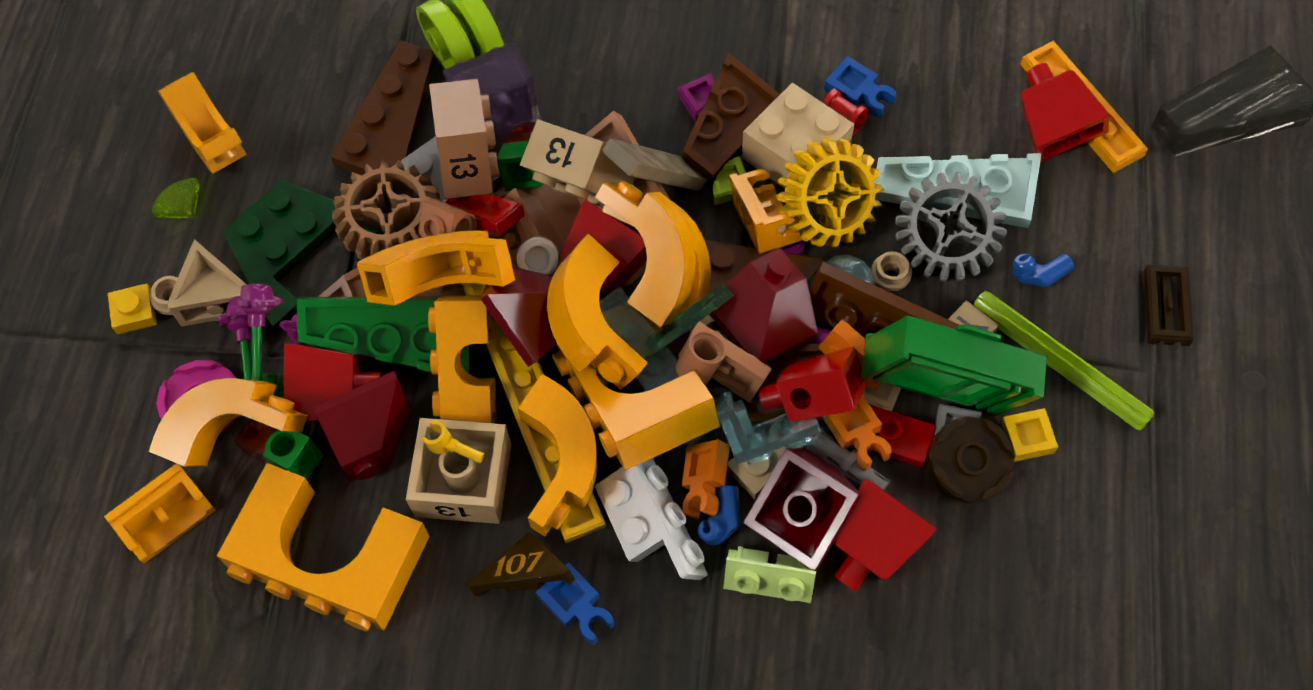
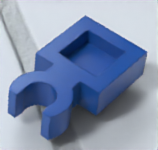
M849 56L830 74L824 84L825 91L830 92L836 89L842 93L843 98L856 106L863 102L867 105L869 113L878 118L883 116L885 106L877 100H885L893 105L896 98V91L890 86L876 85L878 74Z
M568 562L565 566L571 571L576 580L571 585H567L563 580L546 582L536 591V595L566 628L577 620L580 623L583 638L588 643L595 645L598 641L596 635L590 631V625L594 621L600 620L612 629L615 626L614 620L606 609L592 606L600 599L599 593Z

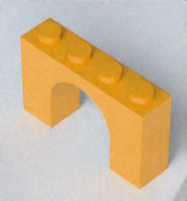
M627 302L602 313L609 327L642 358L649 357L666 349L662 327L658 326ZM556 344L558 352L552 354L558 371L562 377L569 374L571 377L567 380L569 388L578 402L585 401L586 405L582 407L587 413L593 430L599 427L602 430L599 438L609 458L616 455L625 471L720 427L713 397L695 370L646 392L634 394L619 393L607 388L609 381L604 379L599 370L591 363L579 372L564 356L558 344Z
M267 463L217 554V557L228 567L226 574L246 584H250L252 579L266 584L265 589L268 592L286 600H289L292 594L306 600L304 603L306 607L320 614L329 615L331 610L345 615L344 621L357 629L368 631L370 626L384 631L430 537L424 524L383 507L362 550L348 565L337 571L325 574H313L302 571L293 564L291 542L315 491L305 477Z

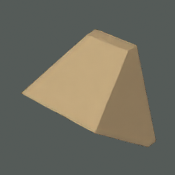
M194 239L168 300V309L181 327L217 321L218 316L226 314L229 299L240 296L241 287L248 285Z

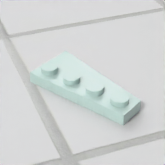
M1042 153L1027 154L1026 158H1008V154H994L990 156V159H968L967 155L951 156L950 160H932L930 156L879 157L876 169H879L882 174L874 183L882 185L885 190L876 193L875 199L900 204L902 200L913 202L908 195L909 190L914 187L924 193L921 185L924 178H928L934 186H937L936 179L938 173H944L947 183H952L954 173L960 172L962 176L961 184L967 185L971 176L977 178L974 189L978 192L983 186L989 185L991 190L985 199L987 201L997 197L1000 199V205L992 210V212H1003L1006 214V219L1002 222L1003 224L1028 228L1032 218ZM940 198L932 201L924 208L928 210L932 208L948 210L955 204L957 198ZM968 204L965 216L981 219L975 208Z

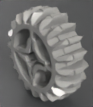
M960 172L954 173L952 183H947L944 173H938L936 179L937 186H934L928 178H924L921 182L924 193L912 187L908 195L913 202L902 200L899 206L908 215L897 216L895 220L896 225L907 228L896 233V240L901 242L910 241L901 249V254L904 256L914 252L917 254L910 264L911 267L915 269L924 261L928 264L924 276L929 278L934 268L941 269L939 277L940 281L943 282L947 281L949 270H954L957 281H963L965 278L964 267H967L973 276H977L980 273V266L977 260L989 267L994 260L987 251L1000 253L1003 246L994 239L1004 238L1007 234L1006 229L995 226L1005 221L1006 214L1003 212H992V210L1000 205V199L998 197L992 198L989 201L985 199L991 190L989 185L983 186L979 192L975 190L974 187L977 182L975 176L969 178L967 185L961 184L962 176ZM940 198H957L955 204L948 210L932 208L930 211L924 208L932 201ZM968 204L974 207L980 215L983 223V234L976 232L977 227L967 221L965 211ZM959 211L956 219V229L960 233L954 230L952 235H948L946 242L942 243L941 241L945 234V225L942 221L947 224L948 219H952L955 212ZM917 219L925 222V227L931 229L936 235V243L932 251L926 247L919 236ZM955 243L967 246L971 243L978 246L974 251L964 256H943L947 248Z

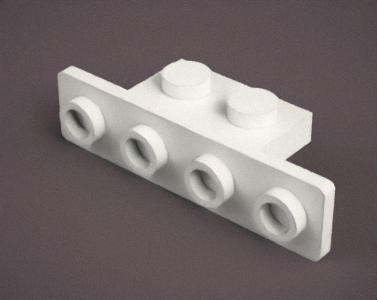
M653 458L626 471L621 467L595 485L628 561L639 562L665 545L682 579L701 580L708 575L703 565V552L697 543L691 540L684 525L686 517L682 509L673 502L667 489L668 479L663 470L655 464Z

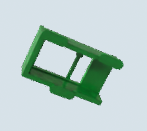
M907 315L876 333H868L865 336L866 342L861 379L868 380L873 377L874 381L969 407L976 404V409L987 407V413L995 416L1044 397L1047 356L1001 343L1000 334L970 325H957L956 329Z

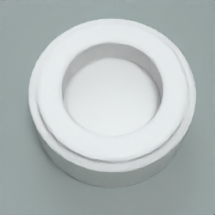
M532 237L526 240L517 252V264L522 269L551 275L559 263L557 247L551 240L544 237Z

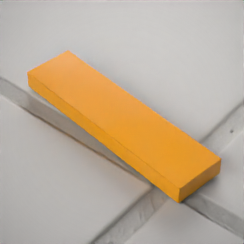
M1054 41L1022 57L1020 65L1026 72L1040 63H1047L1053 76L1068 70L1075 71L1109 114V133L1087 143L1113 174L1146 155L1148 148Z

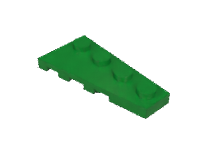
M441 296L411 297L396 306L367 302L366 297H298V342L350 354L357 353L374 357L376 360L400 363L431 372V350L437 349L436 333H430L428 312L430 307H435L434 302ZM469 345L463 347L461 352V362L468 373Z

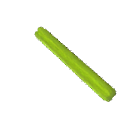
M984 291L977 297L973 306L999 324V330L1028 351L1046 355L1047 365L1136 430L1143 429L1151 420L1154 412L1150 407L992 293Z

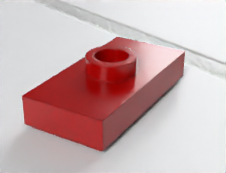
M490 194L448 198L442 201L474 215L477 223L476 231H488V234L495 236L502 235L525 216L521 203Z
M870 405L882 423L880 432L876 433L875 436L882 437L889 443L892 450L890 458L923 468L936 425ZM870 450V452L879 454L878 452H876V451H874V450Z

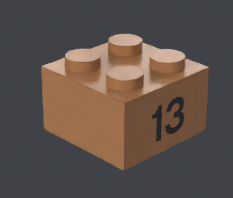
M478 79L429 84L444 199L493 193L491 177L499 176L496 152H488V150L494 149L496 145L493 121L485 122V119H491L488 94L480 95Z

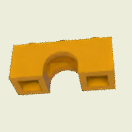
M481 295L441 296L434 302L435 307L429 308L430 333H436L437 349L431 350L430 367L432 375H438L439 391L433 392L432 409L433 415L440 416L441 420L495 423L497 419L495 378L474 377L464 369L461 362L463 347L470 344L489 343L493 338V316L481 301Z

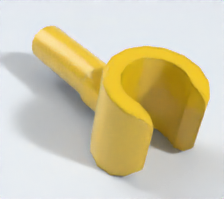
M437 420L429 422L432 429L441 434L435 440H429L421 436L431 452L443 454L449 450L475 462H482L484 453L454 439L442 422Z

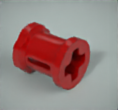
M836 89L831 90L822 102L854 123L852 137L862 127L868 115V108L863 105L857 107L843 98L842 93Z

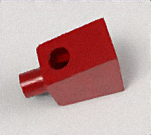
M1040 63L1028 70L1026 76L1032 87L1025 89L1021 93V103L1034 152L1042 153L1040 162L1109 133L1108 112L1075 71L1068 70L1053 76L1047 63Z
M585 199L559 255V261L562 263L583 238L589 234L619 261V264L607 276L601 286V290L614 295L647 260L645 243L640 234L614 217L602 212V209Z
M284 344V399L295 403L293 410L308 415L306 422L318 420L313 409L314 406L383 376L382 372L359 371L358 354L303 344Z
M855 347L842 349L787 366L778 378L777 383L762 386L759 389L760 401L765 412L784 408L788 420L796 422L855 410L866 388L865 380L861 379L862 370Z
M865 479L859 488L861 496L834 541L837 547L849 555L834 576L854 591L858 590L870 571L884 581L888 580L938 530V528L869 479Z

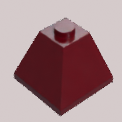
M781 248L748 263L713 295L703 307L733 344L748 354L755 356L764 364L814 339L818 334L807 279Z
M512 266L515 280L504 287L485 285L480 299L529 367L557 344L550 327L547 312V295L553 276Z
M394 371L313 407L336 458L350 482L357 479H369L378 474L381 468L390 464L413 413Z
M785 448L743 523L810 569L817 571L861 494L839 470L805 448Z

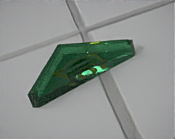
M719 285L701 301L696 302L672 320V324L647 337L645 344L653 354L660 352L681 339L699 321L705 320L734 297V295L726 285Z

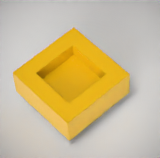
M148 283L108 293L111 326L117 335L157 325L155 308L150 300L151 288Z
M1045 408L1003 417L1001 426L1013 445L1015 453L1013 462L1054 454L1058 449V444Z

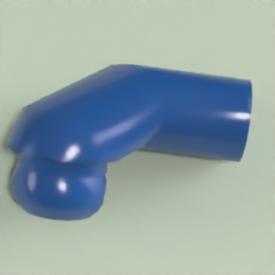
M1064 253L1045 265L1035 263V258L1029 257L1028 254H1020L1013 261L1014 269L1012 273L1020 283L1045 288L1074 271L1075 266L1072 259Z
M722 486L717 488L719 502L716 516H711L707 521L703 520L698 526L699 537L706 544H722L739 529L741 525L739 487Z

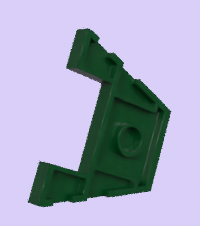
M282 180L223 230L249 284L261 283L269 285L273 290L274 296L284 299V304H279L266 313L271 327L277 333L282 329L279 326L280 322L291 320L297 314V298L285 289L279 281L336 231V225L332 218V211L336 210L333 199ZM363 227L368 232L384 235L381 231L368 230L367 227Z

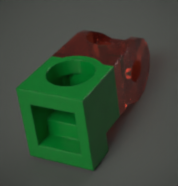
M536 122L523 123L513 128L506 137L497 156L498 168L506 190L544 185L532 180L533 171L520 166Z
M253 419L248 421L234 441L240 449L256 460L303 476L307 480L324 457V454L310 437L300 432L280 431Z

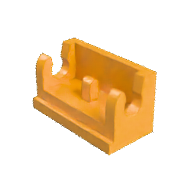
M757 169L741 175L737 173L729 175L733 205L759 254L801 241L799 230L794 232L786 226L793 223L795 219L787 213L780 214L778 212L783 207V204L776 198L777 194L774 185L768 184L762 185L759 188H752L757 181L766 180L770 177L765 169Z
M176 463L104 517L127 548L133 551L137 558L145 564L216 510L192 478Z

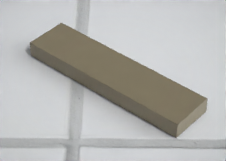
M610 138L602 149L604 154L630 177L700 191L707 182V179L679 155Z

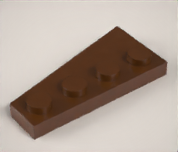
M400 40L332 153L331 159L335 166L363 175L365 174L366 164L371 166L373 170L379 169L383 159L387 163L388 168H391L398 160L401 161L412 153V139L415 129H418L421 119L420 109L423 100L426 99L436 62L434 51Z

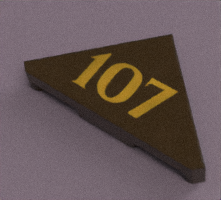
M529 532L466 584L471 592L479 597L491 589L504 588L506 592L539 588V583L561 580L567 585H571L576 579L571 571Z

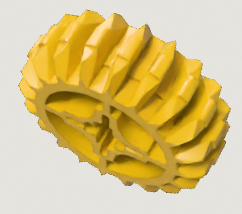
M825 137L821 139L820 144L815 141L807 142V152L803 150L794 151L797 160L796 164L790 162L783 164L790 173L788 178L781 177L777 179L779 184L785 186V192H780L776 195L778 201L786 203L778 212L780 214L787 213L795 219L793 223L786 226L794 232L799 230L801 240H810L811 244L819 247L824 246L825 243L830 247H838L840 240L844 243H853V232L859 235L866 234L863 225L864 221L870 223L876 221L871 214V210L873 207L878 208L883 205L875 199V194L885 189L882 185L874 183V181L882 173L879 169L871 168L875 159L871 155L863 154L864 149L860 145H851L849 140L839 138L834 141L833 138ZM840 162L849 171L852 184L846 183L844 171L840 170ZM808 201L816 204L817 214H820L821 224H818L811 216L807 206Z

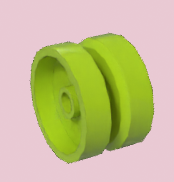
M428 0L416 7L417 18L427 42L442 67L455 81H461L475 73L476 60L483 65H490L504 57L505 48L502 37L483 0H445V3L441 0Z

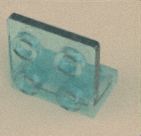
M730 391L714 396L719 420L737 464L747 461L748 465L763 462L773 455L771 451L787 445L790 449L802 447L814 440L813 435L821 432L816 418L790 422L786 414L752 426L743 400L734 402Z

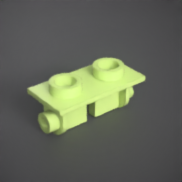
M738 546V550L729 549L723 589L739 591L745 594L752 593L777 597L788 601L811 603L816 571L790 555L778 554L776 564L768 563L769 552L746 549Z

